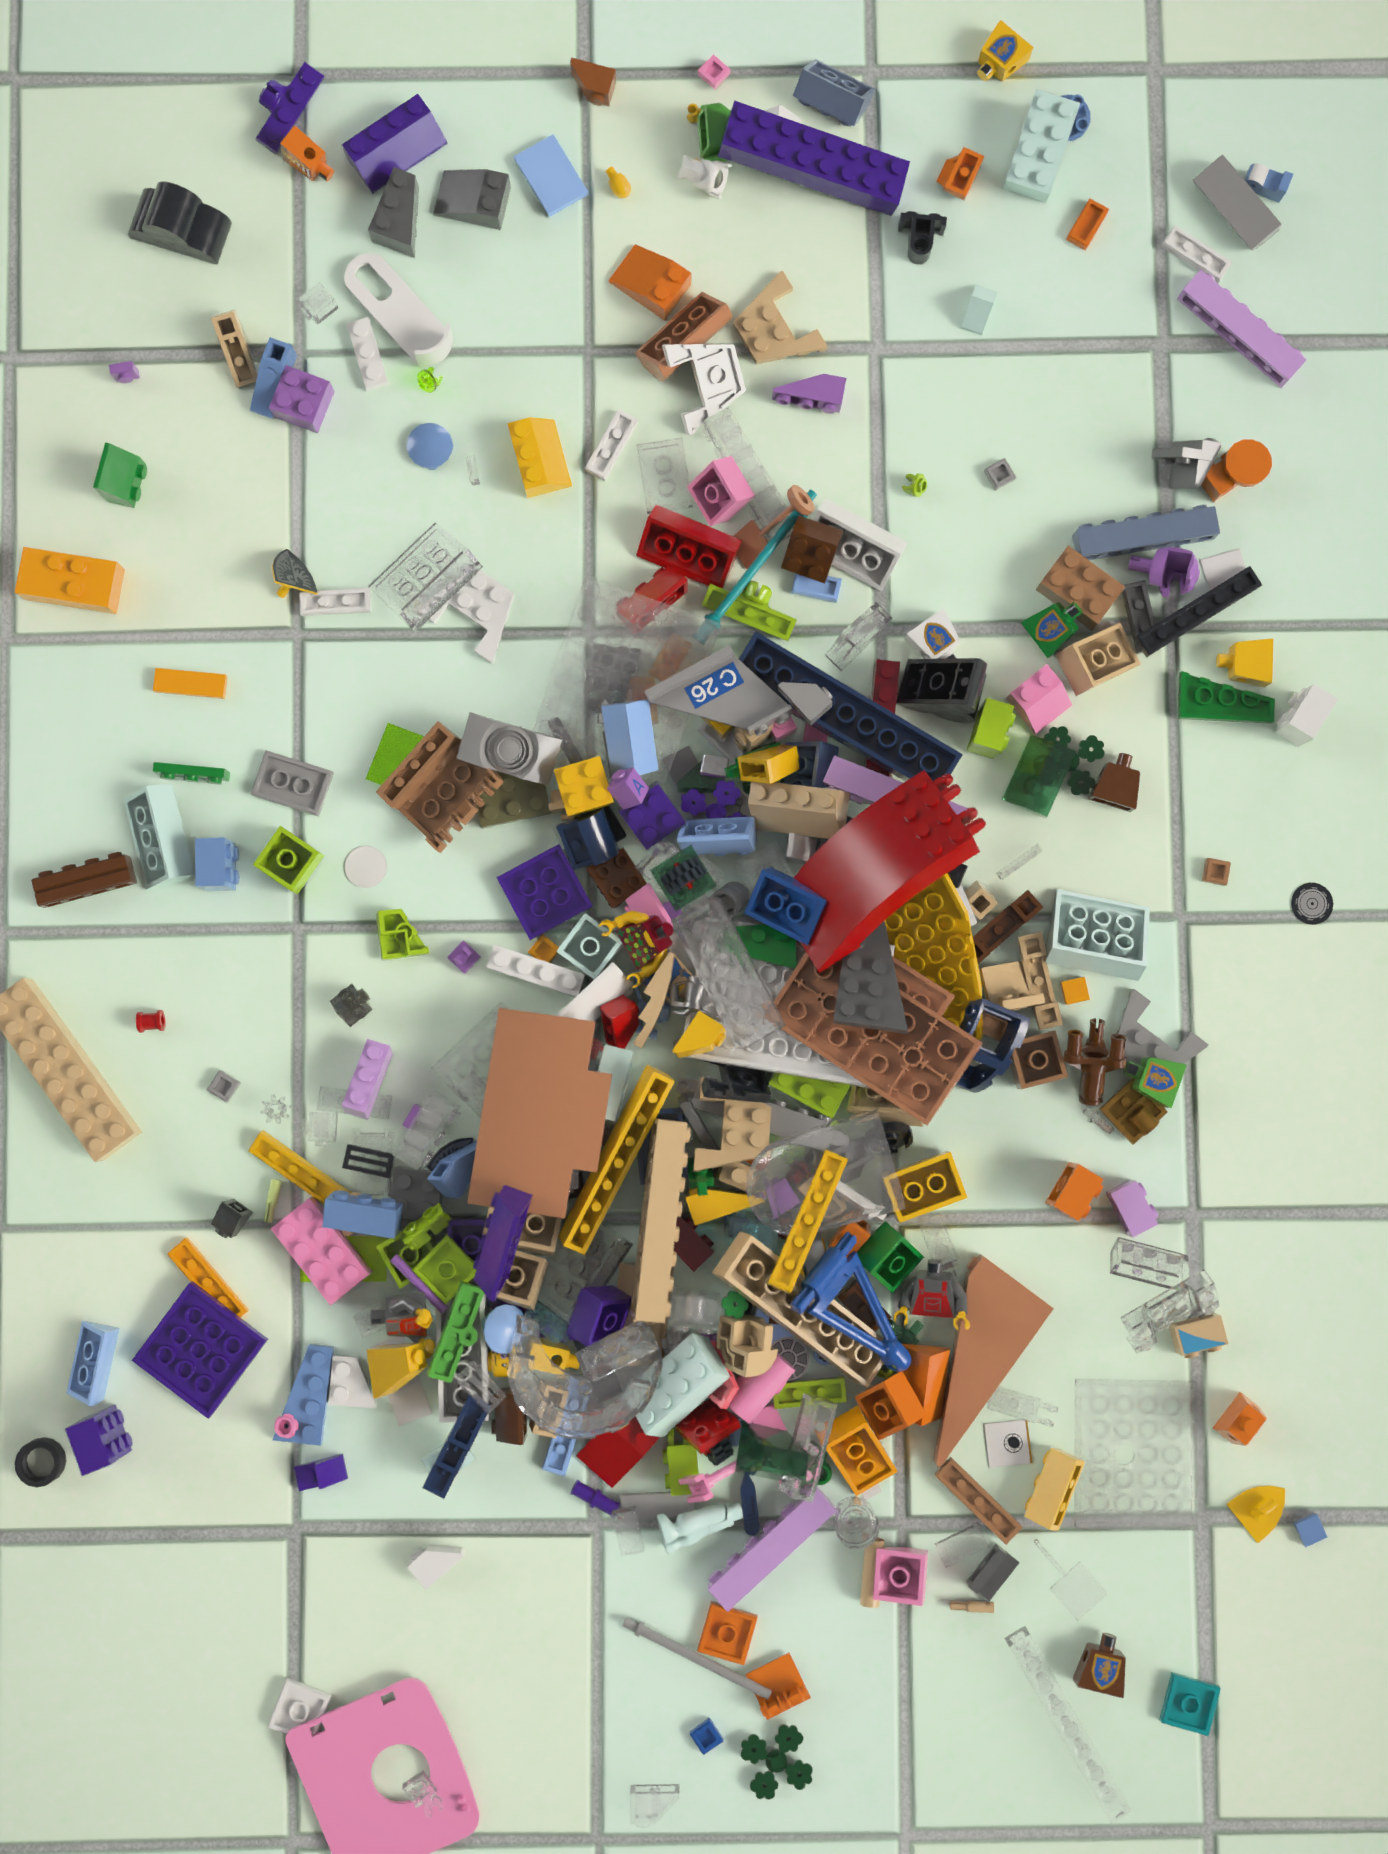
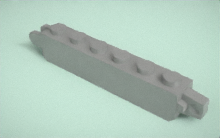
M705 1076L706 1078L718 1081L717 1079ZM680 1077L676 1088L677 1092L687 1094L692 1099L691 1102L695 1108L723 1117L724 1103L699 1100L700 1079L693 1080ZM773 1099L772 1103H765L771 1106V1134L821 1151L829 1148L830 1144L841 1147L846 1145L847 1147L850 1143V1137L846 1133L835 1130L836 1125L831 1123L832 1119L818 1114V1117L814 1118L808 1116V1110L795 1107L793 1111L785 1108L787 1103Z

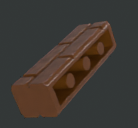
M122 852L108 854V859L99 861V858H92L84 861L85 865L76 867V864H70L61 867L62 871L53 873L52 870L38 873L39 877L31 880L38 907L48 908L137 884L131 857L125 854L122 855Z

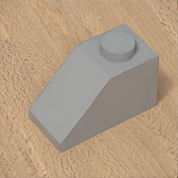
M781 682L778 685V691L810 726L832 707L830 699L833 697L825 687L820 689L817 684Z

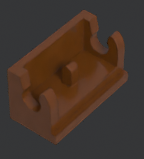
M857 1280L853 1281L838 1298L855 1317L876 1332L879 1327ZM883 1308V1310H884V1312H885V1314H886V1317H887V1319H888V1321H889L892 1317H891V1316L889 1315V1313Z

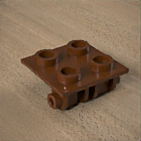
M624 847L620 849L616 856L608 861L586 868L589 876L592 877L597 888L601 891L600 893L607 900L608 905L614 909L647 884Z

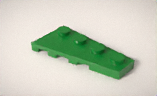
M1184 671L1179 673L1178 719L1266 724L1274 722V698L1247 690H1239L1227 684L1212 682L1210 679L1192 676Z

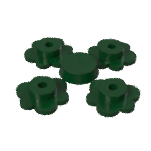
M1060 726L1058 729L1051 727L1043 740L1049 745L1050 751L1057 749V751L1063 753L1059 757V764L1052 763L1050 759L1038 762L1034 767L1036 772L1035 779L1048 787L1052 785L1053 781L1059 780L1060 776L1058 773L1061 768L1065 771H1073L1071 773L1072 778L1067 781L1068 785L1071 786V793L1073 795L1089 794L1090 789L1095 786V779L1090 777L1089 771L1085 770L1082 772L1077 768L1080 764V758H1087V761L1090 763L1094 762L1095 759H1102L1105 755L1102 749L1104 742L1098 741L1096 736L1090 735L1086 740L1080 741L1078 754L1071 750L1066 751L1068 748L1067 744L1071 742L1068 729L1064 726Z
M783 1724L779 1726L778 1734L775 1736V1742L779 1744V1749L771 1750L769 1753L765 1749L766 1741L759 1739V1736L756 1734H751L748 1740L741 1742V1758L743 1760H750L752 1764H757L759 1760L766 1759V1766L770 1770L764 1772V1774L757 1772L755 1779L750 1782V1789L756 1792L758 1799L765 1797L771 1800L774 1798L775 1790L779 1785L774 1780L773 1772L779 1773L785 1768L788 1775L787 1783L790 1785L794 1784L797 1790L804 1789L806 1784L812 1782L811 1774L813 1768L809 1763L803 1764L802 1760H796L795 1764L787 1765L788 1760L784 1753L790 1750L796 1752L798 1745L803 1742V1735L797 1732L798 1729L795 1725L789 1727Z

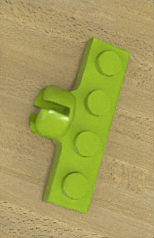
M750 581L724 616L789 641L797 619L773 610L768 606L772 591L768 586L762 585L758 596L755 597L759 584L756 581ZM710 584L701 606L715 611L729 591Z

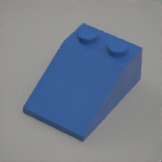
M770 867L762 869L744 914L809 945L827 900L793 877Z

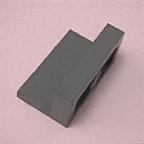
M996 1543L966 1582L969 1588L976 1594L980 1593L990 1601L1018 1566L1019 1561Z

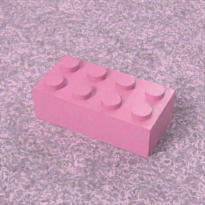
M311 1197L273 1226L271 1230L329 1305H332L369 1276L373 1270L348 1238L343 1235L341 1230L322 1227L324 1208L317 1199Z

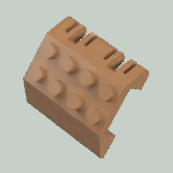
M437 721L378 788L376 793L391 808L399 810L427 837L425 841L437 852L441 853L448 846L444 840L449 843L453 840L449 830L453 828L460 832L463 829L461 823L466 825L479 811L476 804L480 807L485 804L480 795L485 792L487 795L492 796L495 791L491 786L498 789L504 781L495 770L457 759L462 739L441 722Z

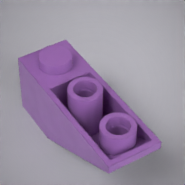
M820 374L773 388L772 400L781 405L796 404L803 409H822L823 412L828 414L840 413L847 378Z

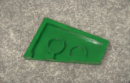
M766 924L722 927L724 953L767 962L775 966L787 967L791 970H795L797 967L796 939Z

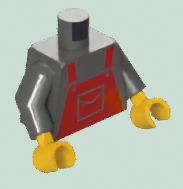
M929 1259L927 1270H919L917 1276L911 1277L902 1289L898 1304L900 1310L895 1312L894 1322L896 1323L898 1315H904L906 1317L904 1325H906L909 1319L906 1312L910 1310V1315L954 1318L953 1325L957 1330L959 1329V1321L965 1320V1329H969L970 1322L965 1317L968 1314L966 1292L959 1281L954 1280L953 1273L942 1272L941 1260Z
M425 1292L389 1296L385 1298V1309L371 1310V1325L385 1324L388 1336L408 1337L414 1343L424 1342L426 1359L432 1356L435 1342L431 1339H424L427 1337V1328L433 1321L430 1311L426 1309Z

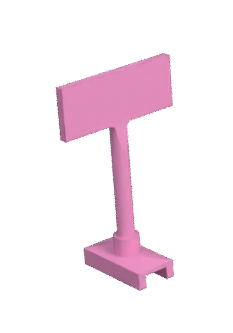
M774 1403L764 1407L751 1422L761 1442V1447L710 1475H704L703 1473L687 1475L678 1480L680 1485L688 1484L692 1496L687 1498L688 1503L704 1502L714 1496L710 1489L714 1487L715 1483L764 1456L768 1457L780 1484L806 1471L778 1410L774 1409Z

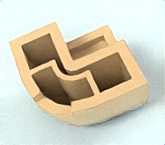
M744 1314L739 1319L733 1316L719 1315L717 1349H721L723 1359L725 1360L724 1366L744 1377L758 1376L770 1369L778 1352V1349L771 1347L773 1325L765 1323L764 1318Z

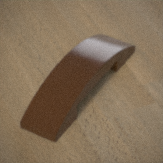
M1026 890L973 936L978 964L1044 908L1029 890Z

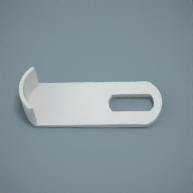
M365 253L354 258L347 266L344 275L345 286L418 367L433 366L444 360L453 344L450 323H446L445 328L379 254ZM369 265L392 290L391 295L387 299L378 301L355 276L356 271L360 267Z

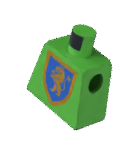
M1143 1057L1140 1065L1128 1061L1123 1074L1135 1078L1132 1085L1134 1091L1164 1108H1172L1187 1065L1152 1057Z

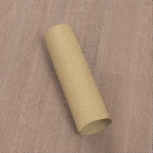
M865 1538L860 1605L868 1608H877L880 1600H873L876 1551L877 1548H884L885 1540L882 1538Z

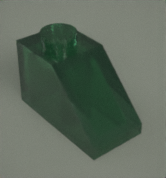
M701 760L677 782L678 793L688 792L689 789L695 788L699 793H713L717 789V782L720 780L725 781V779L700 775Z

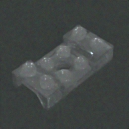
M1203 1269L1121 1316L1120 1320L1129 1333L1126 1339L1136 1354L1153 1348L1158 1342L1155 1333L1165 1331L1169 1328L1170 1324L1187 1318L1191 1312L1194 1311L1199 1318L1214 1313L1220 1307L1216 1285Z

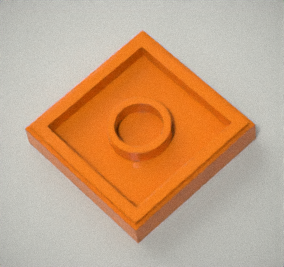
M711 1601L697 1652L744 1665L758 1615L732 1608L727 1612L721 1604Z

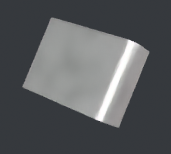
M704 754L700 775L726 779L727 775L724 768L729 766L730 759Z

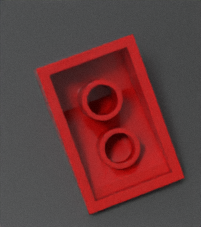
M623 1400L576 1456L613 1488L660 1437L645 1435L630 1404Z

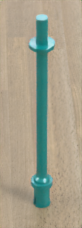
M811 489L807 492L813 501L817 496L816 492ZM796 510L792 511L714 613L704 616V622L692 635L696 641L704 645L714 630H718L721 627L720 619L794 526L798 516L800 515L805 518L808 516L802 515Z

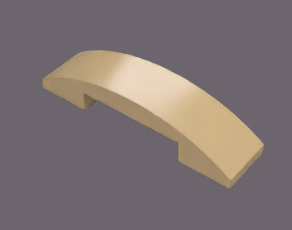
M1042 932L1018 937L1019 953L1028 990L1033 991L1034 995L1043 993L1045 1003L1032 1007L1038 1029L1043 1030L1061 1026L1063 1022L1059 1005L1055 1001L1048 966L1045 963V955L1047 953Z

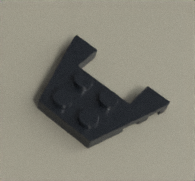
M704 1061L718 1065L722 1082L705 1077L701 1084L704 1097L761 1103L769 1102L772 1094L764 1070Z

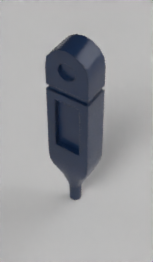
M744 1467V1476L740 1485L744 1529L748 1535L754 1536L758 1534L760 1529L756 1489L748 1474V1467Z

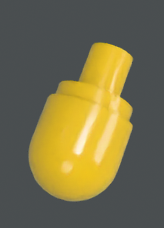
M613 166L609 167L605 171L610 178L608 181L609 187L616 197L621 199L628 197L631 192L630 183L622 173H617Z

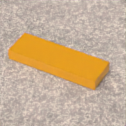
M155 668L153 691L155 693L225 699L228 676L217 673Z

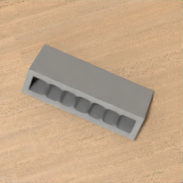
M1223 154L1192 180L1251 251L1259 248L1280 230L1282 225Z

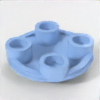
M506 1304L498 1306L482 1320L481 1325L484 1339L491 1351L507 1354L514 1352L522 1345L526 1337L527 1323L522 1311L517 1307Z

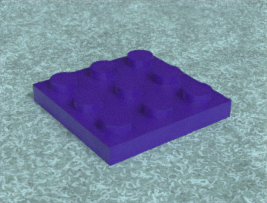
M559 844L496 877L530 941L593 907Z

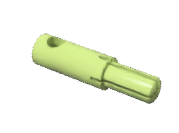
M271 1179L264 1222L272 1223L282 1180Z

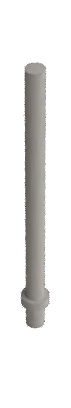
M628 1617L625 1618L622 1626L635 1632V1636L639 1637L641 1635L767 1700L769 1699L772 1690L644 1626L645 1623L642 1621L638 1623Z

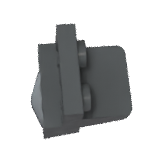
M1215 438L1174 441L1171 444V448L1152 449L1151 458L1161 459L1160 464L1171 465L1170 489H1196L1202 485L1221 449V442Z

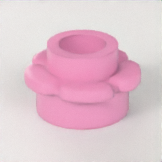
M291 1414L279 1416L275 1421L274 1428L276 1434L285 1438L293 1437L295 1431L298 1430V1421Z

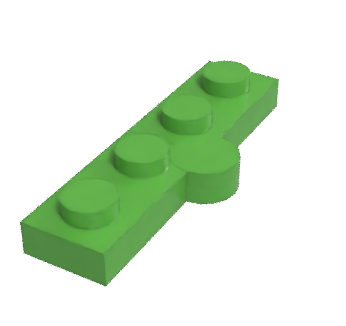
M464 1281L460 1282L428 1368V1377L451 1383L463 1352V1346H471L476 1343L478 1333L472 1325L484 1296V1292L479 1286Z

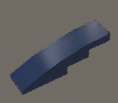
M471 1395L468 1396L422 1489L445 1499L491 1405Z

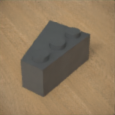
M393 167L368 232L372 242L415 258L419 186L414 174Z

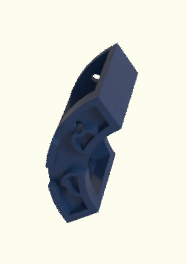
M985 999L969 1001L959 1028L971 1036L982 1012L1008 1023L995 1050L992 1051L981 1046L973 1060L981 1064L975 1067L969 1065L955 1086L973 1093L990 1087L993 1084L992 1079L996 1075L1002 1076L1013 1062L1010 1057L1015 1047H1021L1031 1018Z

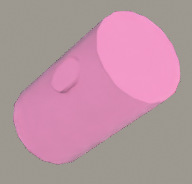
M777 1352L773 1365L764 1374L752 1377L739 1375L736 1378L739 1389L728 1407L737 1416L751 1423L775 1394L778 1395L783 1389L787 1380L795 1372L794 1367Z

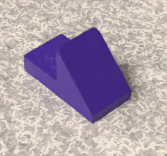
M343 1454L294 1467L299 1491L316 1487L323 1489L348 1479Z

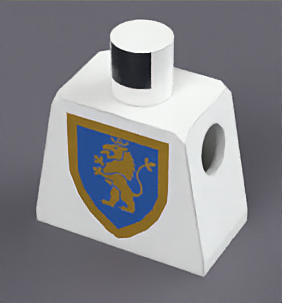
M944 608L908 632L904 638L924 659L957 658L952 650L958 647L960 639Z

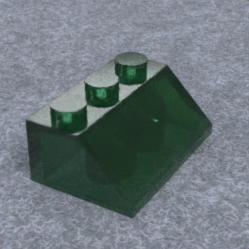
M1030 735L1002 800L1047 818L1077 751L1054 741Z

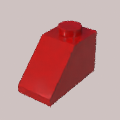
M624 994L600 1006L606 1043L622 1049L626 1048L639 1026L638 1014L640 1012L638 1005L634 1001H630Z

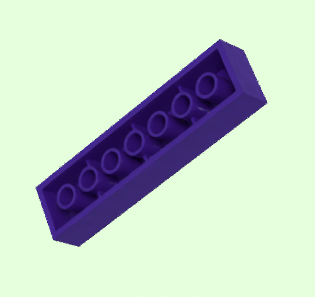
M735 100L728 115L717 156L890 216L899 206L910 165L908 160Z

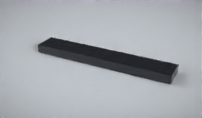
M1251 566L1140 633L1134 639L1147 658L1260 588L1262 583Z

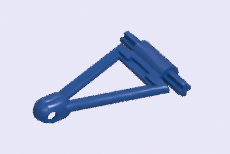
M846 1232L835 1247L827 1249L801 1283L802 1290L790 1304L791 1309L801 1315L811 1301L815 1299L808 1308L807 1313L878 1354L882 1362L890 1370L902 1372L909 1368L911 1355L897 1340L856 1251H853L846 1257L857 1242L855 1235ZM852 1274H854L884 1338L881 1342L826 1309Z

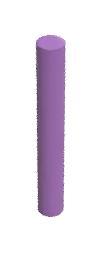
M398 1254L390 1260L420 1292H425V1297L440 1313L448 1307Z

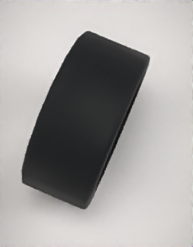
M42 1437L32 1440L24 1445L16 1455L14 1463L16 1474L20 1481L27 1486L37 1488L48 1485L59 1478L65 1469L66 1454L63 1447L51 1438ZM36 1448H45L53 1456L54 1468L46 1476H36L28 1468L27 1457Z

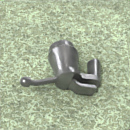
M688 976V981L685 983V1002H679V986L670 984V1006L687 1009L684 1012L673 1011V1014L688 1016L692 1012L701 1011L717 1022L724 1020L723 1015L718 1014L715 1016L702 1009L701 1003L708 988L706 979Z

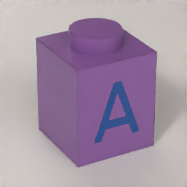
M632 767L616 771L612 775V780L607 789L621 808L626 809L642 804L649 787L635 768Z

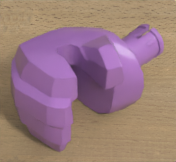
M1178 547L1157 549L1152 559L1132 555L1128 566L1130 571L1148 573L1149 584L1158 586L1162 597H1169L1170 585L1175 580L1180 582V594L1188 593L1194 589L1200 575L1198 560L1192 551Z

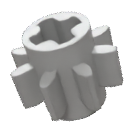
M681 1329L669 1330L665 1334L666 1338L661 1339L664 1355L666 1356L689 1336V1333L683 1334Z

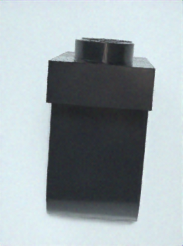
M914 211L901 212L898 232H902L903 228H909L907 255L913 264L920 265L927 262L933 247L934 231H939V236L944 235L947 217L937 213L924 215ZM916 246H921V247H923L925 250H924V251H918L915 247H916Z

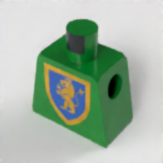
M1058 602L1025 619L1021 624L1045 656L1050 658L1079 629L1074 619L1082 614V610L1076 602H1072L1066 608Z

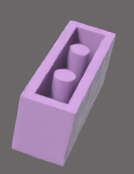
M367 1039L342 1103L345 1113L366 1120L369 1119L393 1056L389 1045Z

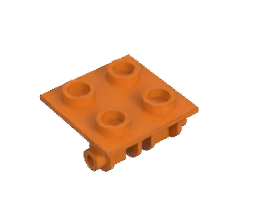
M790 1652L746 1674L747 1678L772 1690L768 1700L755 1694L761 1706L760 1710L767 1720L811 1698Z

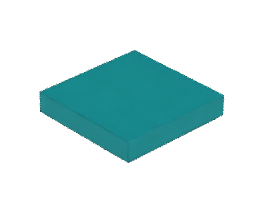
M1171 1672L1159 1719L1160 1722L1209 1737L1221 1690L1220 1686Z

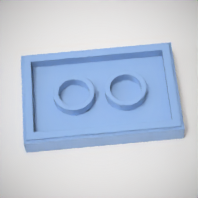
M554 134L514 156V161L548 217L588 196V190Z

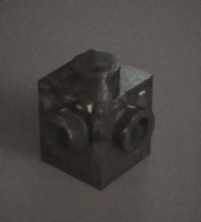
M353 983L341 990L338 995L330 1000L337 1015L349 1027L363 1019L373 1010L368 1002L371 999L363 988L358 990Z

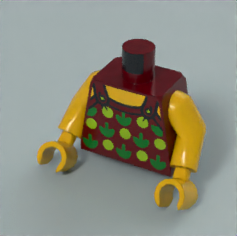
M629 911L615 917L614 921L607 919L601 921L598 927L602 925L609 927V931L603 932L602 936L610 935L613 928L618 927L615 931L637 970L640 968L642 970L639 973L634 972L626 978V980L632 976L637 978V984L631 987L635 988L642 984L644 977L647 976L648 978L657 972L668 955L667 949L672 946L670 936L674 931L670 923L665 922L662 924L657 915L648 916L646 913Z

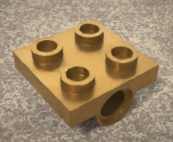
M1131 1078L1099 1108L1101 1113L1132 1145L1142 1136L1149 1134L1160 1122L1159 1120L1168 1113L1164 1107L1132 1089L1135 1078Z

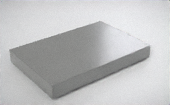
M265 750L250 795L319 817L334 772Z

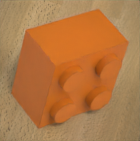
M1068 1162L1045 1203L1065 1216L1080 1221L1081 1218L1084 1219L1091 1209L1089 1204L1093 1197L1097 1198L1103 1189L1101 1183L1104 1179L1080 1164Z
M903 1371L884 1379L855 1396L878 1441L909 1427L927 1415Z

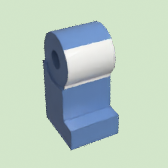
M1254 163L1250 165L1244 180L1256 194L1280 203L1288 190L1294 174L1288 171L1280 173L1269 169L1263 164Z

